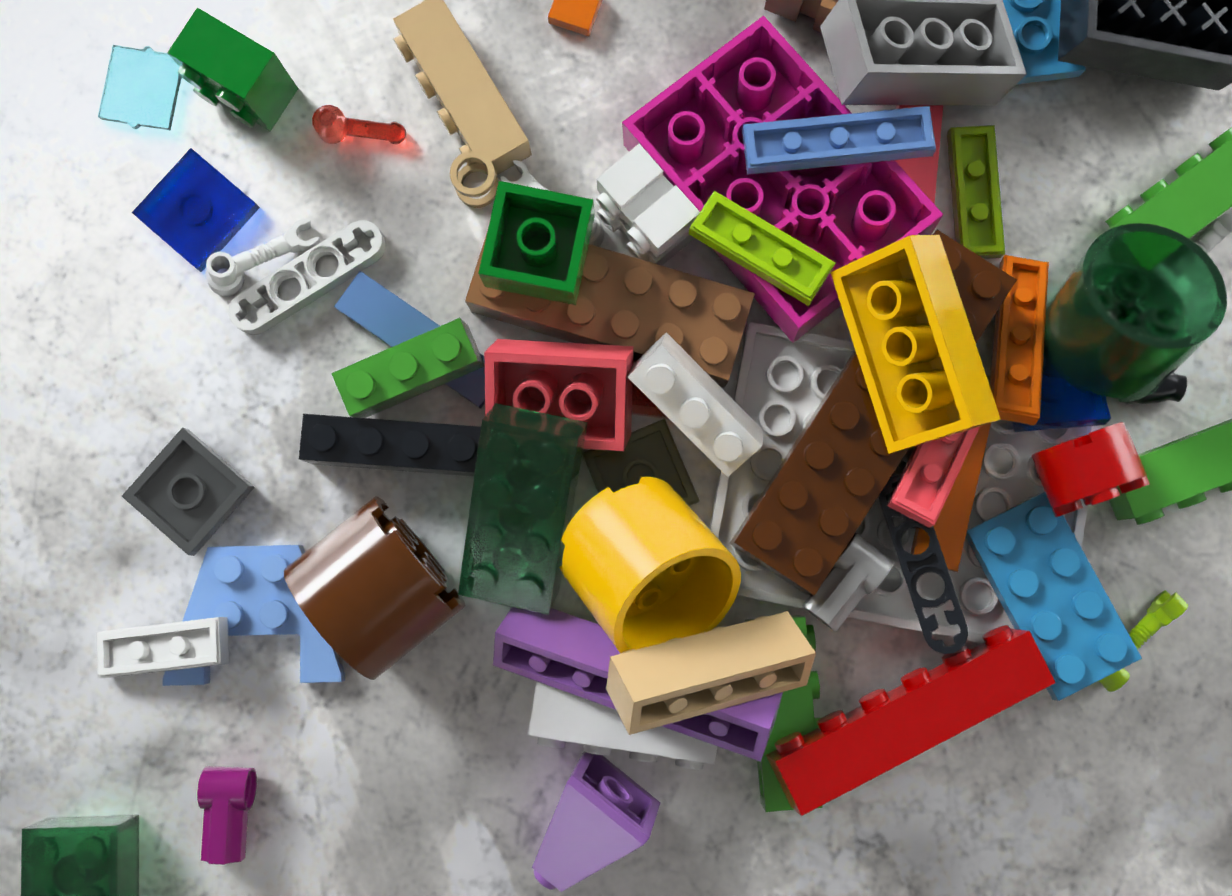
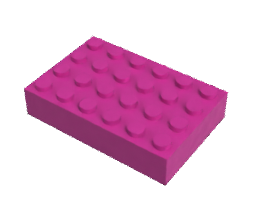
M764 15L622 122L625 148L631 151L640 144L660 166L667 180L673 186L676 185L699 211L702 210L712 193L716 191L835 262L836 264L832 271L909 235H931L943 216V213L895 160L747 175L742 134L743 124L852 114L845 105L841 104L840 99ZM714 250L749 292L755 293V300L792 343L841 306L831 273L811 304L807 306Z

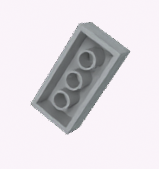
M838 0L820 26L842 105H996L1027 74L1003 0Z

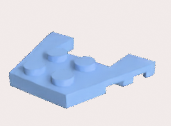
M303 545L207 548L183 621L227 617L228 636L299 634L300 683L345 681V671L343 665L339 663L336 652L306 617L290 592L284 578V569L305 553ZM210 666L165 671L163 686L209 684Z

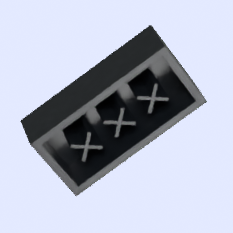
M1061 0L1058 61L1219 91L1232 83V0Z

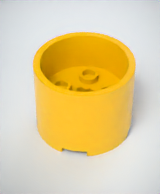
M641 477L638 484L627 486L614 493L609 487L599 492L574 515L561 538L565 545L562 566L559 567L562 574L620 654L631 649L637 650L665 643L674 638H684L711 631L728 613L739 591L741 570L735 557L674 488L658 478Z

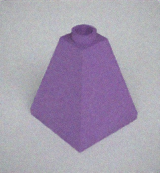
M583 752L565 785L532 868L534 869L535 878L544 887L551 890L557 888L562 892L640 848L650 838L661 802L603 755Z

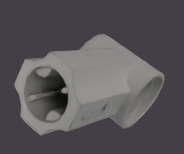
M855 533L815 596L810 595L802 606L833 631H837L863 596L870 594L881 584L893 567L894 562L858 533Z

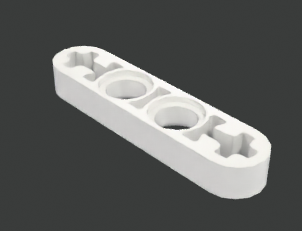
M358 220L349 224L239 293L232 299L229 305L228 315L231 322L238 329L250 335L266 332L352 278L359 271H363L377 262L386 250L384 235L374 223L367 220ZM362 233L368 238L373 237L370 240L372 248L366 252L361 247L354 249L359 245L357 237ZM342 244L349 252L348 254L354 259L350 264H348L346 257L337 249ZM325 255H333L338 259V269L329 277H321L316 272L317 261ZM289 278L297 279L301 285L299 295L291 301L281 300L278 294L280 284ZM266 292L269 298L279 306L275 311L269 305L260 308L256 312L258 320L254 323L248 319L242 320L247 315L245 309L247 305L252 304L259 308L268 303L263 297V294Z

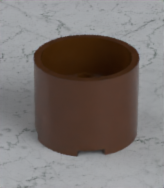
M377 496L284 569V578L290 592L315 629L346 663L370 680L378 678L466 606L456 588L450 592L446 589L445 583L448 579L444 574L445 570L425 544L403 519L395 516L390 520L384 514V511L389 507L384 500Z

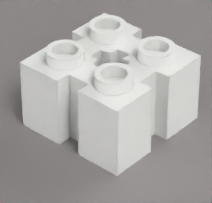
M640 144L635 146L596 179L597 191L600 193L596 198L600 208L597 214L613 233L619 229L620 232L623 231L627 235L630 242L626 244V247L633 257L664 265L694 239L693 236L689 235V228L700 211L676 185L673 186L663 175V170Z

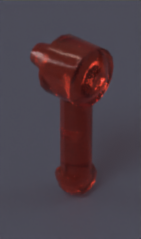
M333 105L319 107L312 117V125L319 138L329 144H337L347 136L389 141L391 144H400L406 137V129L401 123L393 121L390 124L345 118L343 112Z

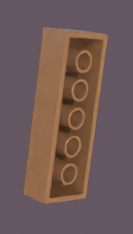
M485 237L465 299L472 313L572 343L634 346L633 361L635 362L667 332L720 387H726L755 293L591 244L588 246L576 305L487 288L478 274L486 241Z

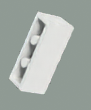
M667 332L633 364L627 377L727 477L762 447L763 429Z

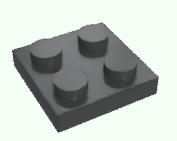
M182 427L125 491L122 497L187 555L195 556L255 487L189 429Z

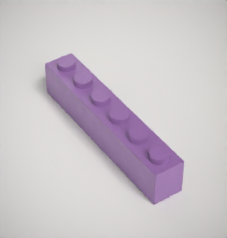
M518 597L495 632L493 666L616 710L606 690L610 656L618 655L620 652L601 626ZM783 692L663 725V727L761 762L776 721Z

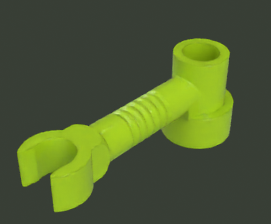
M1164 590L1156 596L1151 606L1147 609V614L1137 623L1138 625H1135L1128 632L1137 650L1161 627L1167 626L1187 610L1189 605L1177 592L1170 595ZM1123 668L1099 680V682L1107 691L1113 692L1121 688L1129 680L1130 673Z

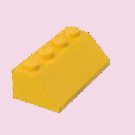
M909 235L830 272L889 454L1001 420L940 235Z

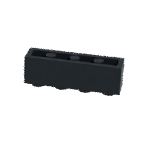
M303 414L299 460L315 465L490 477L492 443L486 442L485 427Z

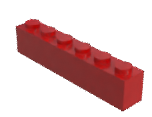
M1008 625L995 628L982 636L984 643L970 650L968 646H963L961 650L955 653L943 655L941 657L943 664L930 671L926 667L913 670L901 677L902 685L889 692H886L885 689L870 692L859 699L860 707L844 714L843 710L832 712L817 721L819 728L803 736L801 732H795L778 740L774 744L776 750L767 754L766 757L791 808L803 816L1055 684L1056 682L1030 630L1010 629Z

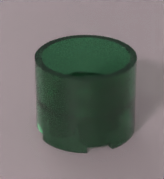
M1144 223L1114 227L1101 234L1091 244L1047 304L1044 356L1054 372L1065 383L1082 394L1089 390L1099 395L1118 398L1119 402H1130L1144 398L1157 390L1222 323L1227 309V291L1223 277L1214 261L1200 246L1176 231Z

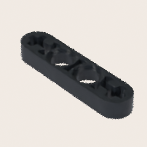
M893 475L881 491L879 502L927 644L936 652L942 654L955 653L966 644L968 628L933 526L928 528L912 519L895 527L893 519H903V516L887 506V498L892 496L894 492L893 487L898 484L901 475ZM912 528L922 529L929 536V546L921 554H910L902 547L903 535ZM926 573L938 574L945 583L944 593L936 600L924 599L917 592L916 585L918 579ZM951 600L954 610H946L944 613L947 622L950 625L958 624L961 633L954 636V645L946 647L943 640H934L932 637V632L939 629L935 614L925 618L923 608H938Z

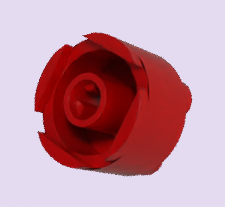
M1124 422L1101 428L1031 455L1055 517L1083 508L1080 499H1083L1085 506L1090 504L1092 506L1118 497L1120 493L1117 486H1119L1123 494L1150 484Z

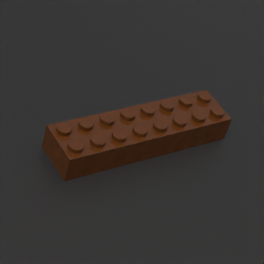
M937 229L932 235H940L975 343H977L1017 279ZM856 351L853 352L729 543L806 595L815 596L909 449L888 453Z

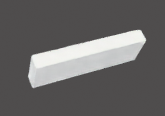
M227 617L96 632L98 678L230 664Z

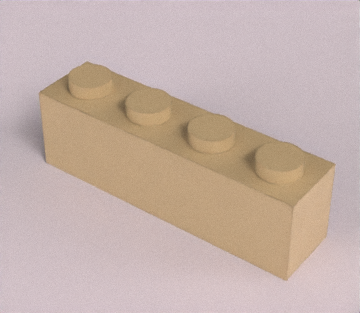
M786 611L771 616H760L754 620L728 627H717L711 631L684 638H674L665 643L637 650H627L621 654L610 656L606 690L628 734L631 735L806 686L816 652L789 612Z

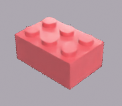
M497 339L484 352L486 442L624 451L631 436L633 382L627 376L633 366L634 346Z

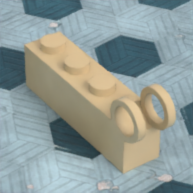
M425 0L393 18L399 36L393 38L406 63L414 59L421 72L416 74L415 77L427 98L430 99L436 96L443 107L437 111V114L450 136L458 132L465 144L459 148L461 154L455 158L450 167V179L459 199L469 207H485L495 200L499 182L497 175L514 166L513 160L523 161L532 155L529 140L444 0ZM464 163H467V165L464 166V167L459 171L460 167H461ZM473 172H482L488 175L486 181L477 188L463 186L464 179ZM490 190V192H489L485 197H483V198H480V199L470 198V197H480V196L486 194V193Z

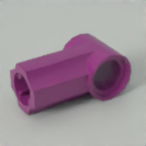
M206 766L202 770L197 790L198 805L201 809H204L201 861H206L208 864L225 865L241 862L245 859L248 810L253 806L257 788V775L254 768Z

